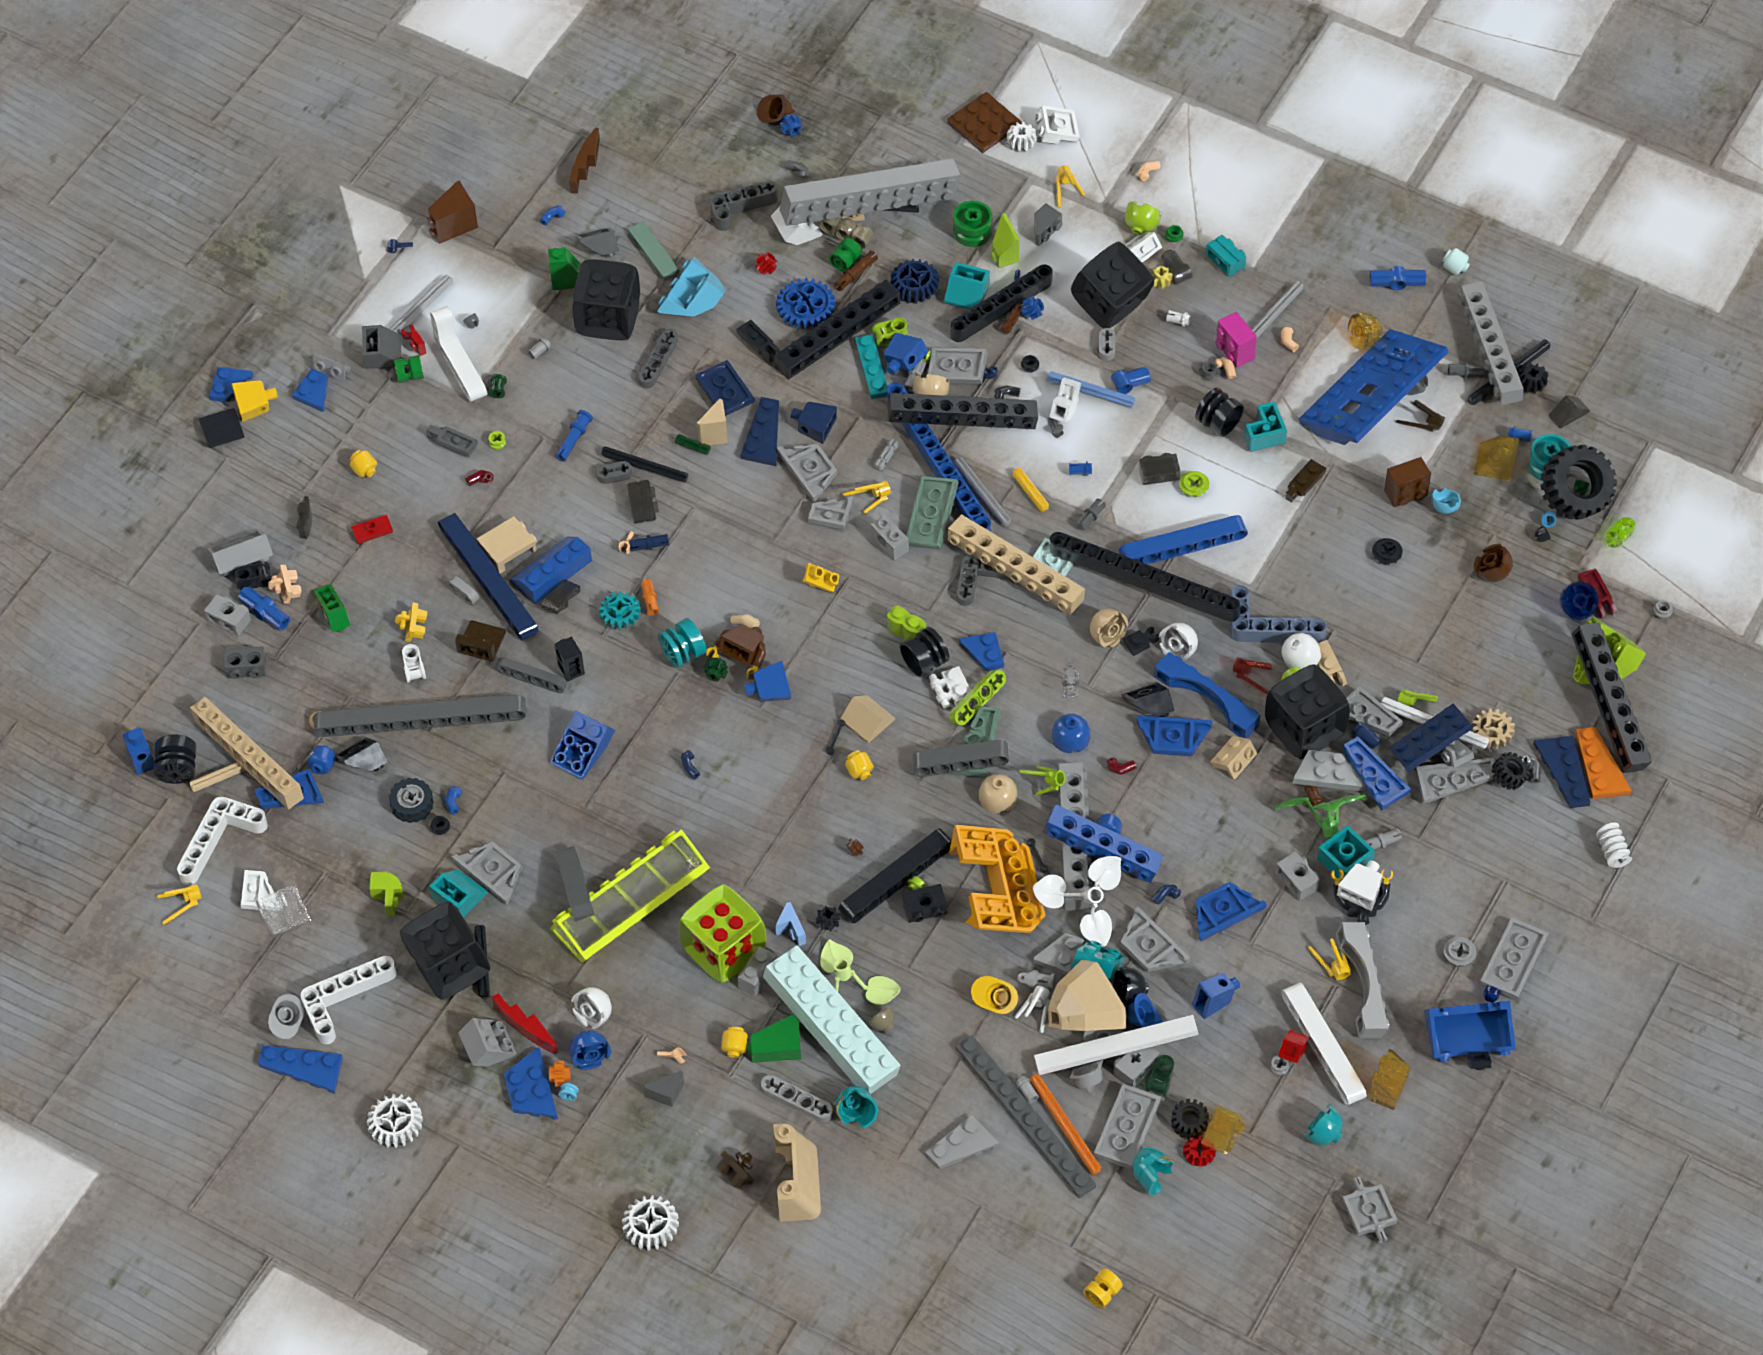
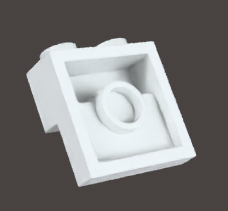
M1041 106L1040 110L1035 114V123L1039 124L1037 135L1041 137L1042 142L1058 144L1060 140L1077 142L1080 138L1074 110Z

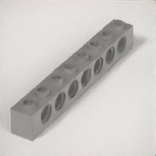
M1483 281L1461 286V293L1458 295L1459 302L1464 305L1465 317L1469 318V329L1474 332V342L1479 345L1480 357L1484 358L1485 371L1489 372L1490 384L1494 385L1495 398H1499L1501 405L1523 401V386Z
M1059 763V770H1063L1065 774V783L1059 786L1060 806L1084 818L1089 816V806L1084 802V799H1088V788L1084 787V782H1087V770H1083V763ZM1062 842L1063 879L1066 883L1064 893L1085 892V890L1089 889V885L1092 884V880L1088 877L1091 855H1087L1085 852ZM1064 896L1065 910H1089V904L1084 901L1083 897Z

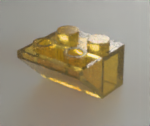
M1389 1049L1386 1056H1381L1378 1065L1379 1069L1378 1072H1374L1369 1092L1372 1093V1102L1394 1110L1409 1077L1410 1066L1393 1050Z

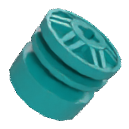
M689 618L676 623L675 630L668 627L666 632L661 631L658 633V640L662 651L675 668H680L683 663L687 664L689 656L696 659L707 652L700 631Z

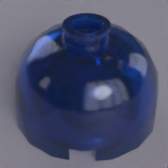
M1576 581L1563 588L1560 593L1559 603L1563 612L1570 618L1577 620L1587 619L1595 613L1594 611L1599 604V596L1592 585Z

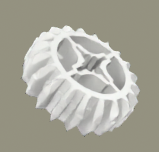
M393 1094L390 1099L384 1096V1101L377 1099L378 1106L372 1105V1112H368L367 1126H369L368 1131L372 1134L374 1141L378 1140L380 1145L385 1143L388 1148L391 1144H394V1147L397 1149L399 1143H402L405 1147V1141L412 1142V1136L418 1137V1130L422 1129L423 1117L421 1116V1109L417 1108V1103L415 1101L412 1102L410 1097L404 1099V1096L401 1094L396 1098V1095ZM382 1128L389 1129L392 1132L385 1131Z
M653 1195L648 1200L643 1196L641 1202L635 1199V1205L629 1204V1211L624 1212L625 1218L622 1219V1224L624 1225L623 1232L626 1233V1238L631 1240L633 1246L638 1244L640 1249L647 1246L648 1251H650L651 1246H655V1249L658 1250L659 1244L666 1247V1240L672 1242V1235L677 1234L676 1228L679 1226L675 1207L670 1206L668 1200L663 1202L661 1196L657 1200L654 1199ZM655 1212L663 1214L666 1218L656 1215ZM651 1217H652V1220H653L652 1222H653V1223L650 1224V1229H649V1223H648V1222H651ZM636 1228H639V1230H644L646 1234L639 1232Z

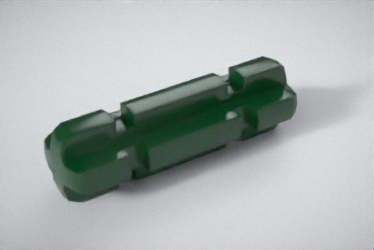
M678 434L675 439L676 444L684 445V447L697 452L700 451V453L708 455L711 449L710 445L702 444L688 437L686 438L684 435Z

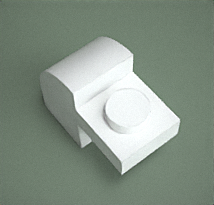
M1065 377L1062 379L1058 396L1052 403L1050 418L1065 423L1071 419L1079 401L1080 382Z

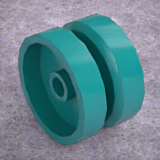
M1546 434L1536 438L1532 443L1528 462L1531 474L1538 480L1543 481L1540 477L1541 473L1545 472L1543 467L1549 462L1548 459L1557 454V452L1570 447V443L1565 438L1555 434Z

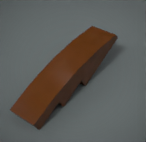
M595 128L591 132L577 155L569 181L571 193H578L580 180H587L589 166L596 167L600 143L599 128Z

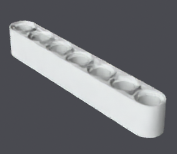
M1300 982L1283 989L1281 994L1285 1004L1303 1034L1309 1037L1308 1042L1343 1102L1346 1105H1350L1366 1098L1367 1094L1362 1082L1304 985Z

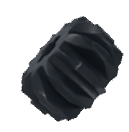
M1530 362L1528 366L1523 364L1517 372L1523 389H1526L1527 393L1533 391L1535 394L1537 390L1542 392L1548 383V372L1545 371L1544 366L1539 367L1538 363L1532 365Z

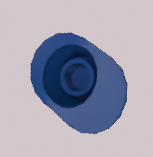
M1144 993L1137 994L1134 1002L1125 1007L1128 1019L1134 1027L1143 1028L1163 1023L1151 1000Z

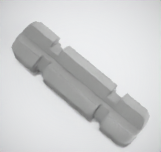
M890 439L888 441V446L884 447L878 456L879 458L874 462L875 469L879 471L884 469L885 464L888 463L894 454L893 451H896L898 448L897 440Z

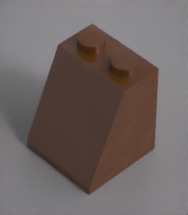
M460 180L455 182L428 208L429 217H427V220L431 226L429 232L432 238L437 239L439 244L478 228L475 205Z

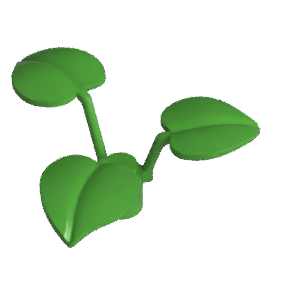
M1348 795L1315 806L1311 805L1309 797H1297L1282 802L1274 810L1276 812L1281 807L1298 804L1308 805L1319 827L1323 829L1324 838H1329L1339 832V807L1344 803L1357 799L1366 800V795ZM1314 809L1326 810L1327 816L1322 818L1323 821L1320 820ZM1330 811L1335 812V818L1334 815H1331Z

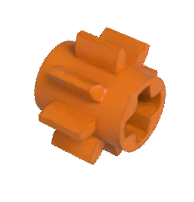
M555 1061L554 1066H549V1081L555 1082V1087H560L566 1081H571L570 1066H565L564 1061Z

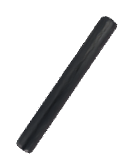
M604 446L601 455L620 462L626 461L632 466L684 483L688 479L689 474L616 449Z

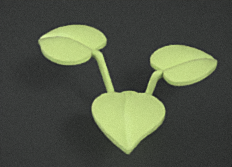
M830 939L827 941L821 953L820 964L826 973L836 974L835 989L837 992L839 981H847L853 976L861 987L867 990L866 999L874 1005L886 1004L900 993L901 987L892 979L884 976L870 978L868 986H866L855 974V971L851 970L850 965L853 962L851 950Z

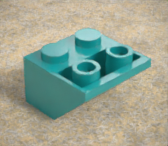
M955 262L949 277L944 303L971 309L981 303L990 286V271Z
M460 870L442 873L429 886L433 900L439 904L448 901L452 902L463 918L488 894L487 890Z
M1088 941L1077 949L1070 971L1081 960L1098 962L1109 982L1112 983L1115 972L1119 970L1125 956L1116 949L1102 947V944L1097 941Z

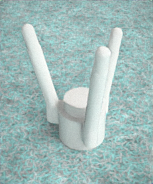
M1036 986L1034 992L1030 993L1026 1002L1016 1013L1015 1018L1018 1019L1028 1005L1029 1007L1024 1014L1025 1017H1028L1034 1006L1042 1007L1043 1005L1044 1009L1040 1026V1033H1043L1048 1006L1051 1001L1048 999L1050 991L1043 986Z

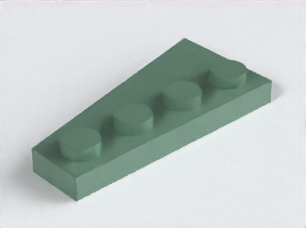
M981 706L968 735H965L963 739V745L995 740L1001 713L1000 707ZM989 768L949 774L987 777Z

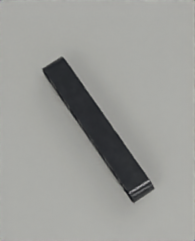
M1042 264L952 320L950 324L951 339L955 342H962L1012 311L1014 305L1018 303L1022 305L1024 303L1023 300L1036 296L1052 285L1053 273L1051 266Z
M941 828L936 829L842 901L838 910L851 923L858 922L904 887L909 879L911 880L913 876L917 877L950 851L952 839Z

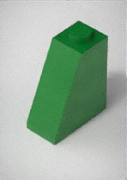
M566 247L548 249L553 290L575 288L582 264Z
M795 1014L750 1035L751 1043H747L748 1055H752V1063L801 1059L799 1019Z

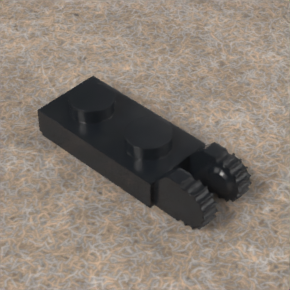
M752 320L736 329L737 334L761 355L764 361L768 364L772 362V358L766 350L770 349L771 353L775 355L779 349L773 343V340Z

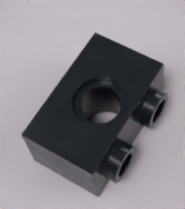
M941 884L902 893V903L908 923L921 922L927 918H938L947 914V902Z

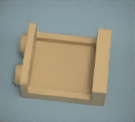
M515 516L477 538V543L499 573L505 571V563L528 549H531L533 553L537 551L535 536L532 533L529 534L524 523L518 521Z

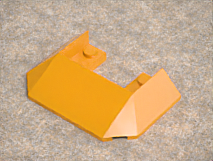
M955 825L949 854L958 855L960 863L986 865L993 893H971L968 896L972 915L965 923L980 930L1031 933L1046 915L1044 906L1037 900L1033 892V885L1037 883V878L1029 847L1024 843L1020 844L1014 839V834L1008 829Z

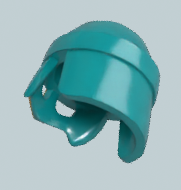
M851 1086L844 1089L836 1099V1112L844 1125H848L849 1122H857L861 1128H866L872 1125L877 1118L878 1105L869 1091L861 1086Z
M1144 1147L1133 1159V1176L1150 1196L1157 1195L1162 1191L1157 1173H1173L1171 1167L1174 1161L1160 1150Z

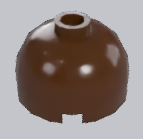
M1493 544L1482 550L1484 554L1481 557H1476L1474 570L1481 578L1489 582H1498L1505 579L1513 567V559L1510 552L1501 544Z

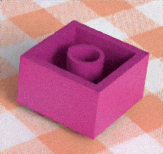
M1237 311L1218 320L1216 345L1219 350L1226 354V358L1231 360L1236 368L1255 359L1257 336Z

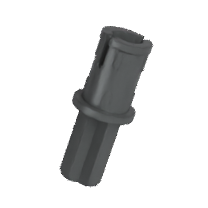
M1468 363L1461 365L1449 364L1448 366L1449 376L1458 375L1467 378V376H1484L1486 373L1484 366L1468 365Z
M1097 498L1089 508L1085 509L1083 516L1076 523L1078 528L1085 530L1092 521L1097 520L1098 514L1106 507L1105 502L1098 506L1102 500Z

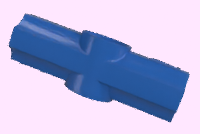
M1394 266L1390 270L1370 271L1371 287L1390 286L1393 290H1402L1406 286L1426 285V270H1405L1402 266Z
M250 586L244 587L238 595L239 601L249 607L259 620H266L279 631L284 630L291 621L290 617L277 608L275 602L270 597H263Z

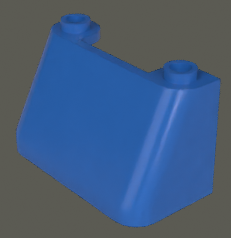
M1510 1001L1424 1010L1432 1056L1437 1058V1062L1450 1061L1449 1057L1468 1055V1052H1498V1056L1510 1055V1050H1516Z

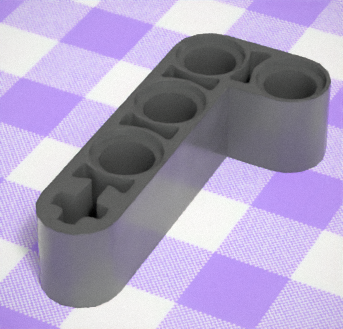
M766 181L712 195L710 197V210L716 228L721 231L728 230L731 227L732 214L775 204L778 200L777 184L773 181Z

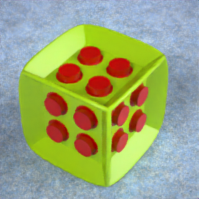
M724 884L703 896L679 920L680 941L686 952L704 971L720 983H724L740 973L758 947H766L764 922L758 913L739 894Z

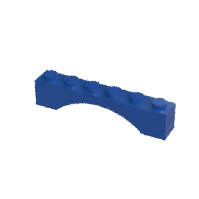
M1168 652L1155 665L1154 677L1166 686L1192 690L1202 694L1216 704L1224 714L1229 730L1237 736L1247 739L1258 728L1260 715L1255 709L1246 706L1241 699L1235 698L1225 688L1219 687L1209 677L1203 676L1195 667L1183 662L1179 656Z

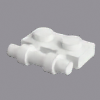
M959 666L941 672L942 679H937L936 674L929 676L930 686L932 690H935L937 694L936 699L943 709L950 707V701H953L956 706L971 691ZM947 687L948 693L944 692L942 688Z

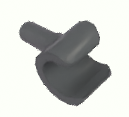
M1049 417L1054 426L1051 429L1054 437L1062 436L1064 434L1063 425L1058 424L1055 419Z

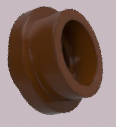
M850 838L848 840L849 843L846 844L848 849L856 857L859 854L862 855L863 845L857 839L853 841Z

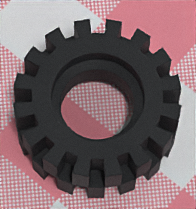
M1512 752L1503 753L1492 765L1493 769L1491 770L1492 773H1495L1493 778L1498 779L1496 782L1498 784L1501 782V787L1505 788L1507 786L1508 790H1516L1521 787L1530 775V772H1528L1530 770L1529 766H1525L1527 762H1523V757L1521 756L1518 758L1516 753L1512 755Z
M1186 1099V1103L1181 1100L1179 1105H1175V1108L1172 1110L1171 1126L1172 1129L1175 1128L1174 1132L1176 1134L1180 1132V1137L1183 1138L1184 1135H1187L1186 1139H1190V1136L1197 1137L1198 1134L1202 1136L1203 1131L1206 1132L1209 1112H1207L1206 1106L1203 1107L1202 1102L1197 1104L1196 1099L1193 1102H1190V1099ZM1190 1113L1196 1115L1198 1121L1190 1125L1184 1123L1182 1117Z

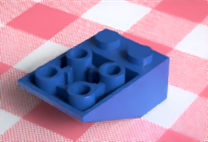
M575 710L549 763L583 780L607 748L615 729Z

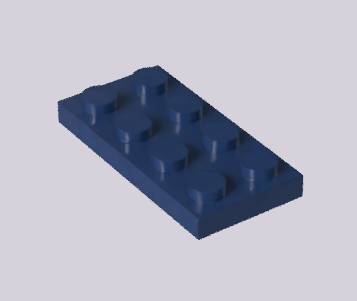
M1453 703L1389 746V749L1405 770L1410 772L1472 730L1473 727Z

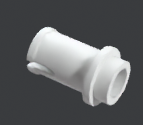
M1169 310L1166 321L1182 324V327H1185V325H1189L1191 315H1188L1187 312L1183 314Z

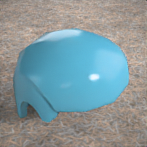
M1443 488L1442 491L1438 492L1435 489L1432 493L1433 507L1441 514L1455 512L1461 505L1460 495L1453 490Z

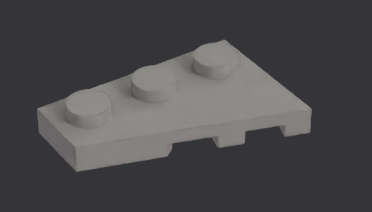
M1360 686L1346 697L1350 705L1349 720L1357 724L1361 721L1364 724L1367 723L1372 730L1388 737L1403 724L1400 718Z
M971 1115L925 1153L926 1157L940 1170L961 1162L964 1158L971 1155L976 1156L982 1154V1151L1000 1147V1143Z

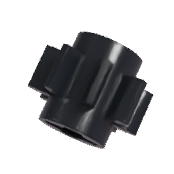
M825 906L822 910L817 911L816 924H821V930L825 929L831 932L834 927H839L838 920L841 919V915L836 913V907Z

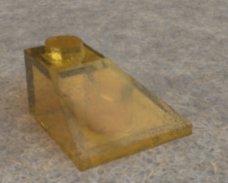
M1500 435L1481 442L1474 475L1511 481L1519 438Z

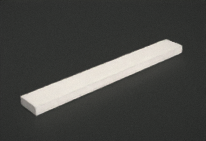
M1190 1015L1034 1056L1039 1075L1199 1034L1194 1016Z

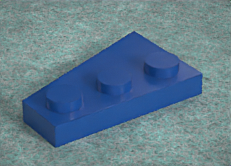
M310 769L291 776L300 784L304 797L303 800L294 806L324 803ZM264 786L254 790L262 809L285 807Z

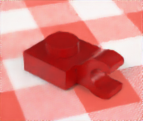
M409 325L410 332H405L404 329H401L402 337L411 340L409 344L413 351H417L420 356L427 353L425 342L413 325Z

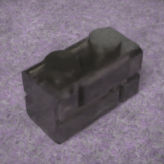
M1163 453L1161 456L1152 457L1147 455L1140 458L1139 472L1142 485L1180 480V466L1177 454Z
M649 480L628 483L627 489L634 523L655 521V513L659 512L657 501L653 502V498L656 497L654 486L650 487Z

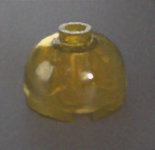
M1366 312L1353 314L1348 323V331H1351L1352 337H1349L1350 341L1357 349H1368L1374 346L1381 339L1383 331L1379 319L1374 314Z

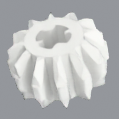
M1017 122L1016 126L1011 125L1010 130L1007 132V143L1012 147V150L1017 148L1019 152L1021 149L1027 152L1028 148L1032 149L1034 144H1036V131L1032 128L1031 124L1026 125L1025 122L1023 124Z

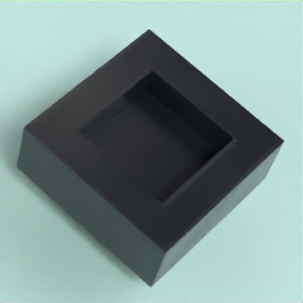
M1488 1051L1468 1052V1062L1471 1069L1484 1070L1485 1068H1491L1492 1061Z

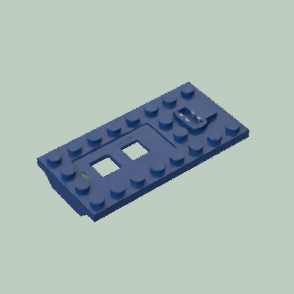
M1388 330L1299 418L1300 424L1308 426L1316 436L1342 445H1346L1349 441L1358 443L1449 353L1447 347L1399 331ZM1366 384L1377 387L1369 396L1358 393ZM1349 401L1360 404L1352 414L1341 411Z

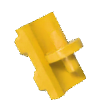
M811 563L806 564L803 582L813 588L817 587L830 593L834 592L835 585L838 584L839 574Z
M412 603V609L409 610L408 615L406 611H402L401 614L395 617V623L400 626L401 630H404L405 626H407L405 641L411 642L413 637L422 639L425 634V626L416 625V622L425 623L427 611L418 609V603Z

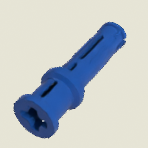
M585 410L577 412L576 420L570 424V432L555 455L558 460L561 461L563 457L562 461L565 462L580 435L585 434V428L593 420V416Z

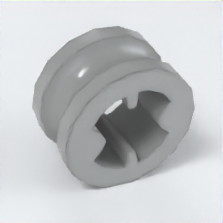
M1278 1055L1274 1056L1271 1061V1071L1279 1076L1285 1075L1289 1070V1060ZM1279 1062L1283 1063V1066H1281V1068L1277 1067Z

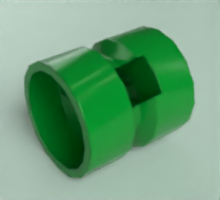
M846 237L831 252L828 258L833 267L844 272L862 254V249L855 240Z
M419 355L411 356L408 360L404 358L394 360L398 383L407 382L410 378L413 380L424 378ZM405 366H409V373H405Z

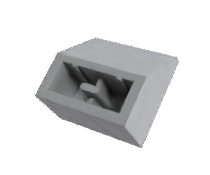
M472 1018L458 1032L473 1066L488 1067L514 1057L517 1054L502 1021Z

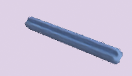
M1050 371L1047 377L1048 382L1061 385L1064 377L1080 382V392L1130 408L1135 403V398L1053 371Z

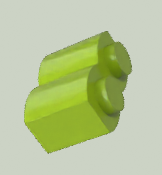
M894 606L887 614L888 630L894 635L903 637L905 640L910 637L916 638V634L926 628V623L923 619L910 615L903 607Z

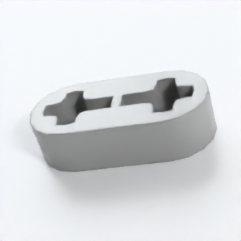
M1104 328L1099 332V357L1103 361H1111L1115 357V332L1110 328ZM1105 336H1109V341H1105ZM1105 348H1109V353H1105Z
M454 576L447 582L451 591L467 604L472 606L479 600L477 592L459 577Z

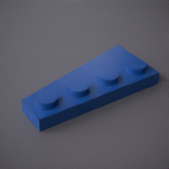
M1358 736L1344 744L1343 752L1381 811L1409 794L1411 788Z

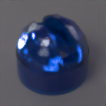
M1487 985L1483 993L1484 999L1488 1002H1496L1500 997L1501 991L1496 987Z

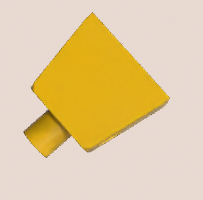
M260 380L232 383L233 394L242 422L268 412V401L278 398L276 388L265 390L263 382Z

